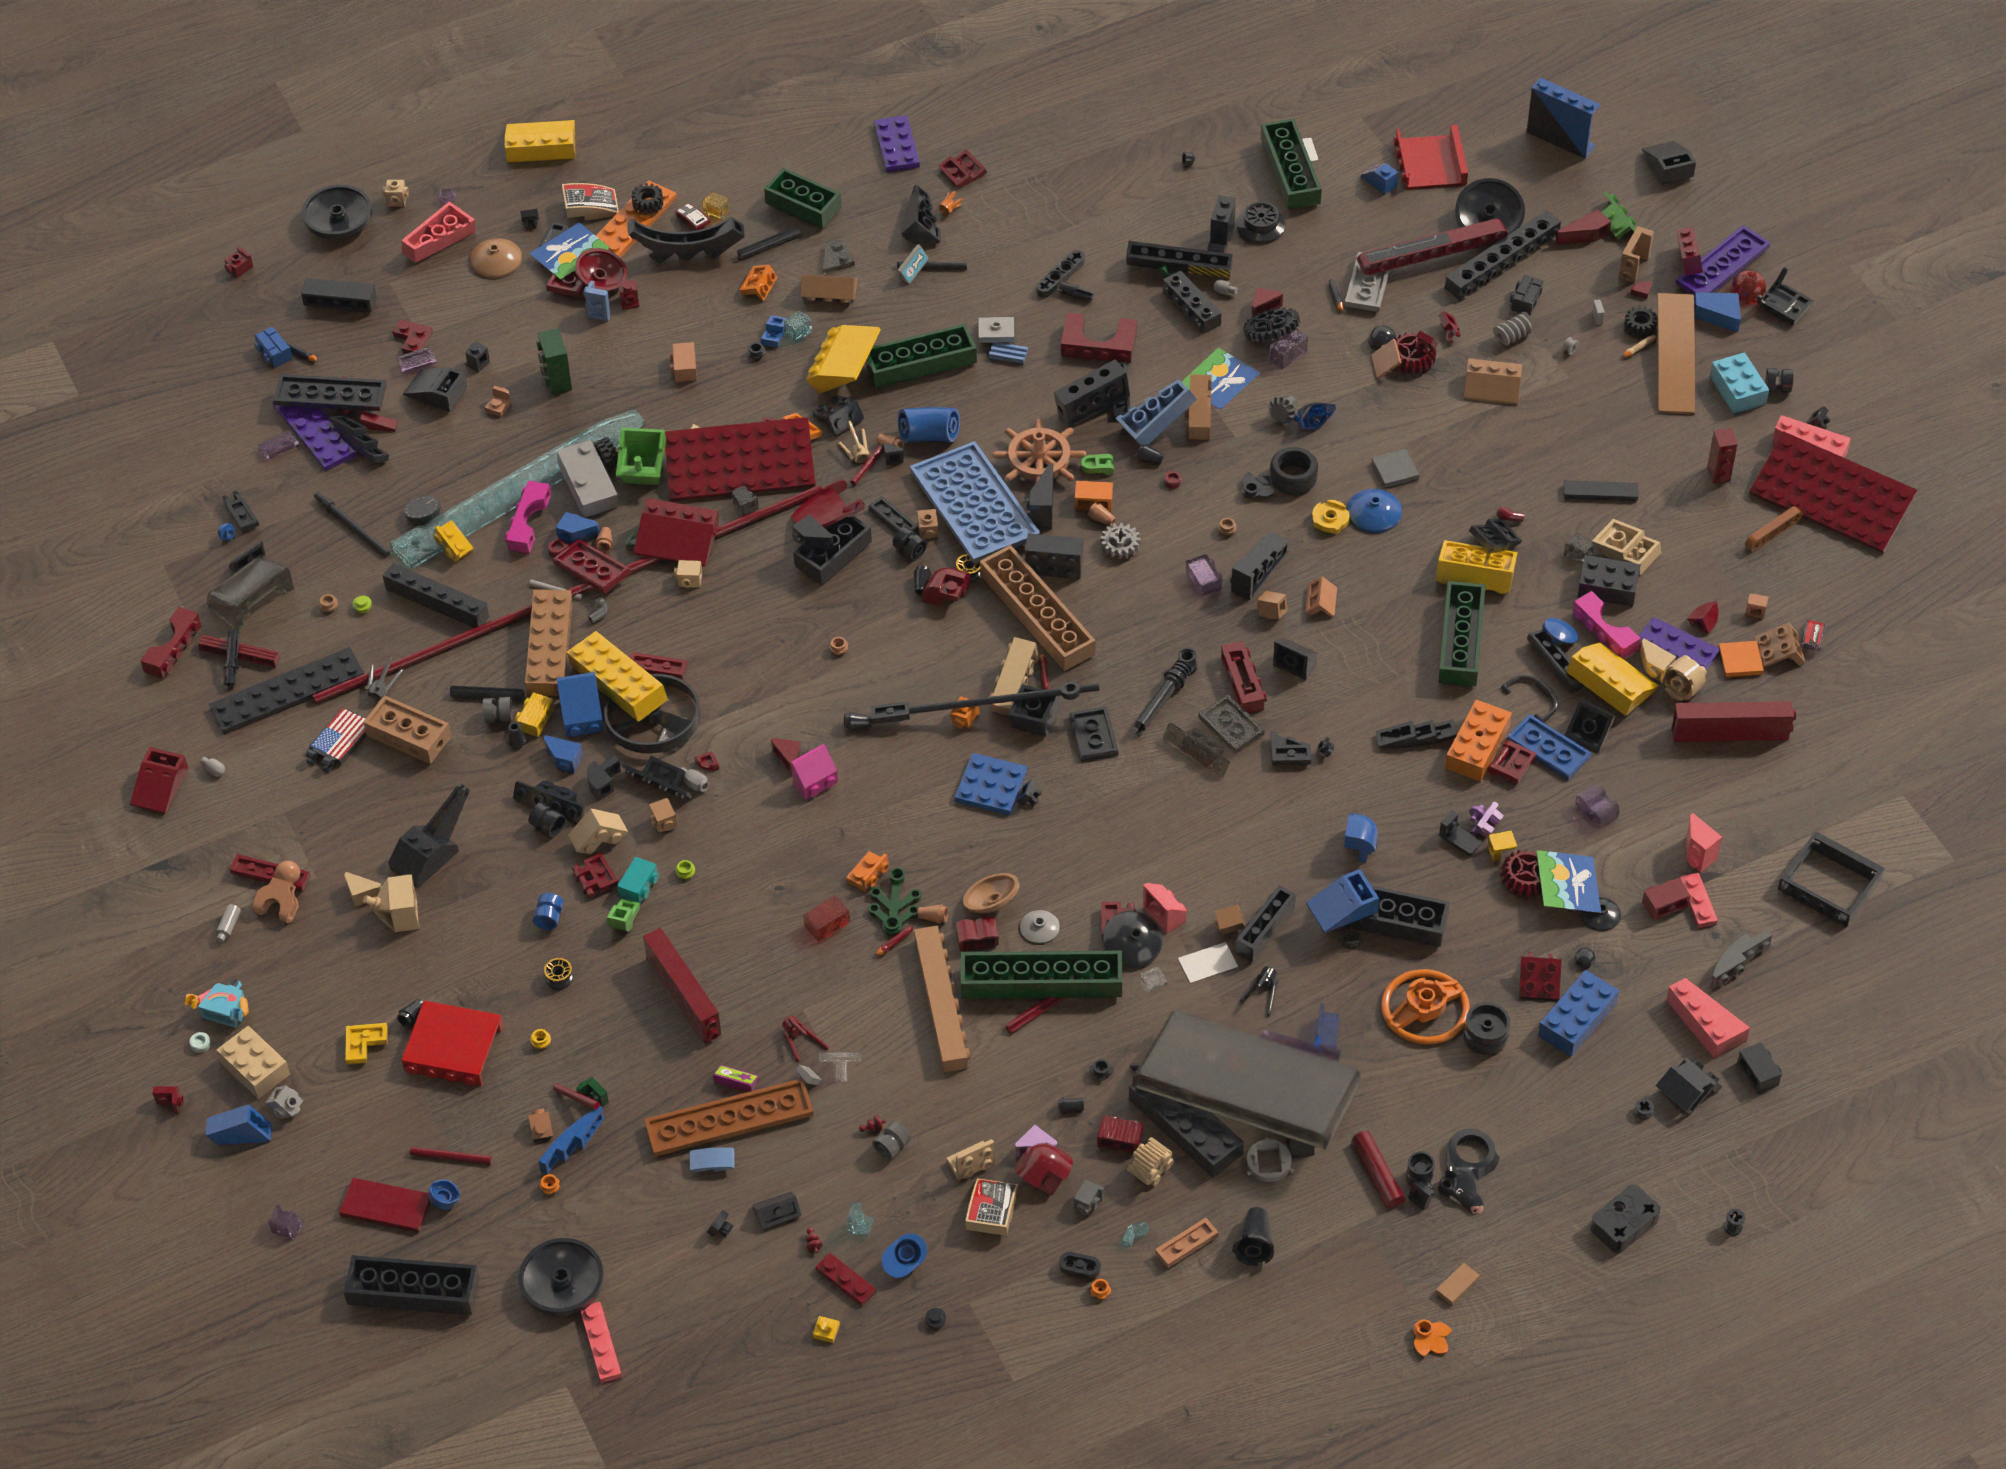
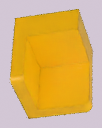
M1512 831L1489 835L1487 847L1492 861H1500L1502 851L1516 849L1517 844Z

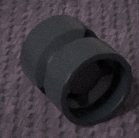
M1767 368L1765 384L1769 392H1776L1779 389L1781 392L1791 393L1794 378L1793 369H1782V371H1779L1777 368ZM1776 377H1779V384H1776Z
M906 526L898 530L892 541L895 548L904 552L912 560L919 559L927 548V541L920 535H916L913 530Z
M540 802L530 812L528 822L535 828L541 829L542 832L550 837H555L565 824V816Z
M1418 1151L1410 1155L1407 1164L1406 1180L1411 1187L1417 1180L1424 1184L1426 1182L1432 1183L1435 1161L1429 1153Z

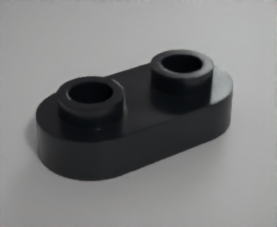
M1066 1252L1059 1259L1060 1270L1068 1275L1093 1279L1101 1272V1263L1093 1256Z

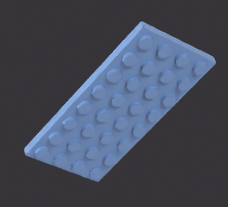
M975 441L910 466V472L974 564L1009 545L1016 548L1026 544L1028 533L1040 534Z

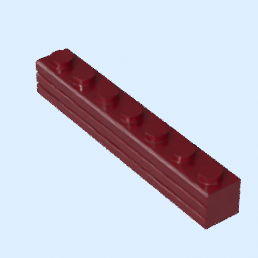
M210 635L201 636L198 642L200 651L226 656L227 640ZM239 643L238 659L277 667L280 655L276 650Z

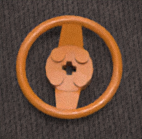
M1428 969L1412 970L1399 975L1388 984L1381 999L1382 1015L1389 1028L1407 1041L1424 1045L1442 1043L1459 1034L1465 1026L1466 1015L1470 1009L1468 996L1457 980L1444 973ZM1418 977L1438 979L1434 982L1420 978L1409 985L1406 999L1392 1014L1390 1013V997L1400 984ZM1458 997L1460 998L1462 1004L1461 1017L1457 1024L1448 1032L1437 1036L1424 1037L1411 1034L1402 1029L1416 1019L1420 1022H1427L1428 1020L1438 1018L1446 1010V1002Z

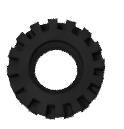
M645 183V186L640 184L639 188L636 186L635 190L632 191L633 208L636 212L639 211V214L644 212V215H647L650 212V215H652L653 211L657 213L658 209H662L664 204L663 193L659 186L656 185L654 187L652 183L648 186V183Z
M1638 306L1637 309L1632 307V310H1628L1624 322V329L1628 335L1632 333L1634 338L1638 336L1637 339H1641V336H1643L1645 339L1647 335L1650 336L1652 333H1655L1657 325L1655 311L1652 312L1651 308L1647 310L1646 306L1644 308ZM1635 321H1644V322H1646V323H1645V324H1639V323H1636Z
M607 437L594 442L593 445L606 472L616 469L618 451L616 452L613 442Z

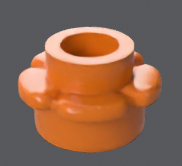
M548 1174L541 1179L539 1187L545 1194H552L559 1190L560 1182L554 1175Z
M1097 1279L1091 1284L1090 1293L1093 1297H1097V1299H1105L1111 1293V1288L1106 1280Z

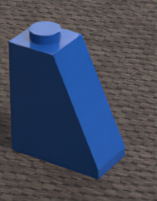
M1695 293L1694 317L1732 331H1739L1741 317L1738 293Z
M248 1104L208 1117L205 1133L217 1145L271 1141L272 1123Z

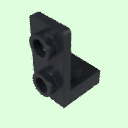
M1452 810L1440 822L1439 836L1471 856L1481 846L1482 842L1458 827V813Z

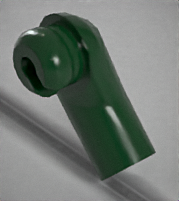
M1165 264L1158 267L1164 279L1179 272V270L1174 273L1170 272Z

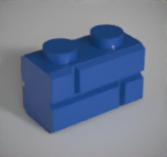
M273 327L255 335L256 343H254V346L258 353H263L267 363H271L276 368L292 360L291 348Z

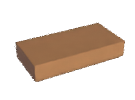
M1463 1263L1436 1289V1294L1452 1306L1480 1279V1275Z

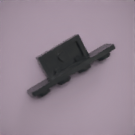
M651 755L643 772L624 763L621 765L626 770L625 773L631 777L636 778V775L643 777L641 781L652 785L654 782L659 785V789L665 792L672 790L675 792V796L683 800L686 797L693 798V795L678 788L686 772L683 769Z
M544 780L536 786H531L521 781L515 782L513 799L533 807L542 802L552 810L563 814L565 819L575 823H579L583 818L585 806L574 802L577 793L569 788L554 785L551 781Z

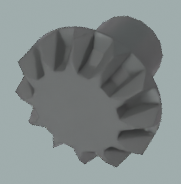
M1291 395L1275 397L1268 404L1269 410L1267 413H1270L1271 419L1276 420V423L1285 425L1294 419L1297 401Z

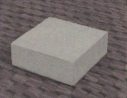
M1594 300L1592 314L1596 325H1602L1605 313L1602 302Z
M799 1065L795 1069L796 1073L808 1084L819 1085L822 1081L809 1067Z

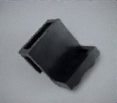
M1685 1058L1678 1067L1675 1065L1670 1067L1655 1085L1690 1115L1711 1090L1718 1093L1723 1087L1718 1083L1720 1079L1711 1071L1707 1074L1703 1070L1705 1067L1697 1059L1692 1061L1689 1058Z

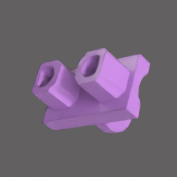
M1494 801L1485 812L1483 805H1479V807L1472 806L1469 809L1470 820L1472 822L1478 820L1470 832L1473 836L1479 833L1488 838L1493 832L1494 827L1488 824L1487 820L1497 825L1504 816L1496 809L1499 805Z

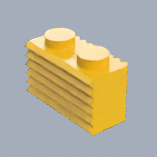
M535 692L532 693L530 698H526L522 712H518L515 717V722L520 724L524 733L539 737L555 710L553 699L538 693L536 694Z

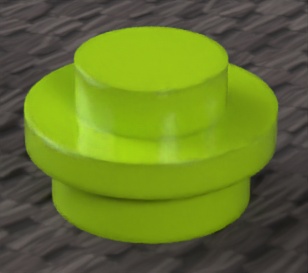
M359 596L353 601V608L358 613H366L372 606L371 599L367 596Z
M688 860L680 861L676 866V875L681 879H689L695 874V866Z

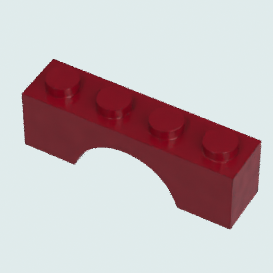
M178 606L169 619L172 632L174 633L173 638L162 646L150 647L140 660L144 673L162 679L165 678L167 673L172 670L176 660L181 657L185 647L191 643L194 634L200 630L201 622L198 613Z

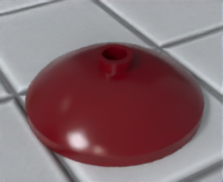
M588 249L578 256L575 263L576 275L586 287H588L590 281H594L595 289L612 292L619 289L618 282L626 281L627 268L624 261L617 254L606 249Z

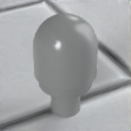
M1224 280L1216 281L1213 286L1214 291L1221 295H1229L1230 293L1236 295L1238 288L1233 287L1231 283Z
M203 757L200 761L205 766V770L215 777H220L225 772L224 765L216 759Z

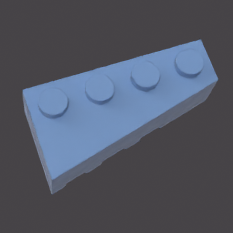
M1178 379L1160 390L1158 395L1152 398L1148 397L1144 400L1143 404L1138 407H1132L1128 413L1123 416L1119 415L1116 419L1140 445H1148L1197 399Z

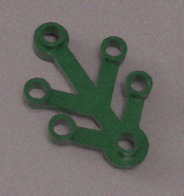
M899 867L893 868L889 873L890 881L893 883L891 901L882 893L881 888L873 887L870 890L871 899L878 900L890 913L888 917L880 910L879 904L872 903L868 907L869 915L877 917L883 922V931L889 935L898 934L902 930V924L910 918H918L919 907L916 905H911L908 911L899 917L897 915L900 910L911 902L916 903L921 900V891L913 889L906 897L899 901L900 887L905 881V871Z

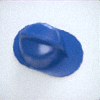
M909 1233L894 1241L882 1255V1267L885 1272L892 1277L900 1278L908 1275L919 1266L927 1255V1245L924 1239L917 1234Z

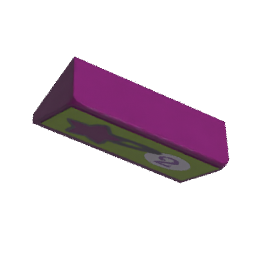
M720 1065L715 1071L713 1079L714 1083L751 1092L756 1086L759 1075Z

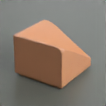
M1749 594L1745 615L1764 619L1768 597Z

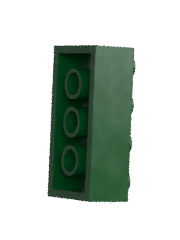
M782 168L764 188L766 204L822 229L842 208L840 192L785 168Z

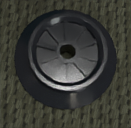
M1254 202L1248 205L1245 211L1239 215L1237 229L1244 238L1250 241L1269 242L1277 239L1284 232L1285 220L1274 205L1268 202Z

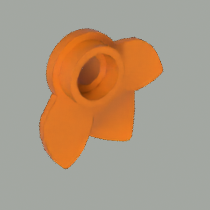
M1425 1319L1418 1321L1413 1328V1333L1416 1337L1414 1340L1416 1351L1423 1357L1430 1351L1436 1354L1447 1353L1448 1344L1444 1337L1448 1336L1452 1330L1442 1322L1431 1323ZM1424 1329L1427 1331V1333H1423L1420 1330Z

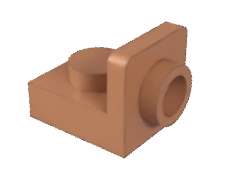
M494 386L492 388L493 396L485 406V412L502 417L511 404L510 391Z

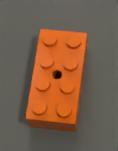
M1475 700L1447 753L1445 769L1481 782L1487 767L1492 762L1510 727L1512 712Z

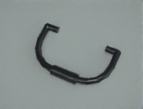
M1519 675L1511 678L1501 686L1506 693L1510 694L1511 690L1508 686L1518 680H1530L1547 696L1551 697L1554 704L1552 710L1545 716L1541 717L1536 713L1534 717L1545 722L1557 711V697L1554 691L1541 679L1538 680L1529 675Z

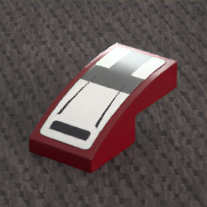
M690 203L675 210L676 216L685 220L688 227L694 230H700L711 223L710 219L702 211Z

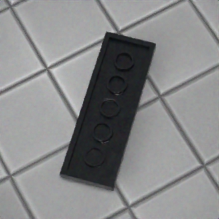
M280 374L273 403L278 406L381 411L387 383L386 380Z

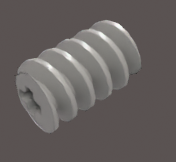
M1522 312L1510 320L1495 326L1493 334L1499 342L1508 346L1510 342H1515V339L1519 340L1521 336L1525 337L1527 334L1532 333V320L1528 313Z

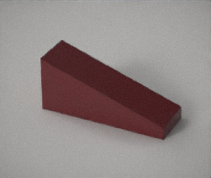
M362 411L360 418L361 424L367 427V429L396 431L398 424L396 420Z

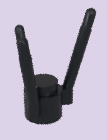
M1265 966L1240 998V1002L1245 1000L1256 985L1257 988L1271 986L1267 1016H1270L1278 984L1276 980L1277 971L1272 967Z

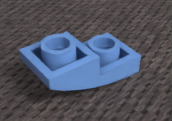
M706 1148L690 1151V1171L696 1173L713 1169L715 1172L734 1169V1148Z

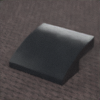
M1488 519L1485 525H1471L1469 532L1489 553L1511 549L1523 541L1502 519Z

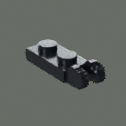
M237 490L232 492L235 499L233 502L230 501L227 495L222 496L224 504L242 533L259 526L254 513L244 498H241Z

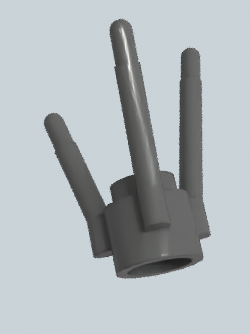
M391 657L388 659L380 679L374 682V665L370 666L366 691H368V695L373 699L381 700L384 695L386 696L403 672V669H400L385 688L383 681L390 667Z

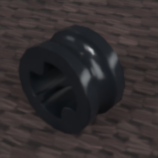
M1640 1099L1636 1102L1634 1113L1640 1119H1649L1653 1115L1654 1105L1648 1099ZM1641 1107H1642V1109H1644V1107H1646V1108H1648V1110H1647V1111H1646V1110H1645V1111H1641Z

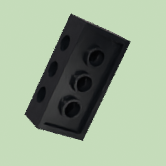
M1113 360L1072 383L1059 388L1054 392L1059 418L1068 428H1072L1130 397L1126 371L1116 360Z

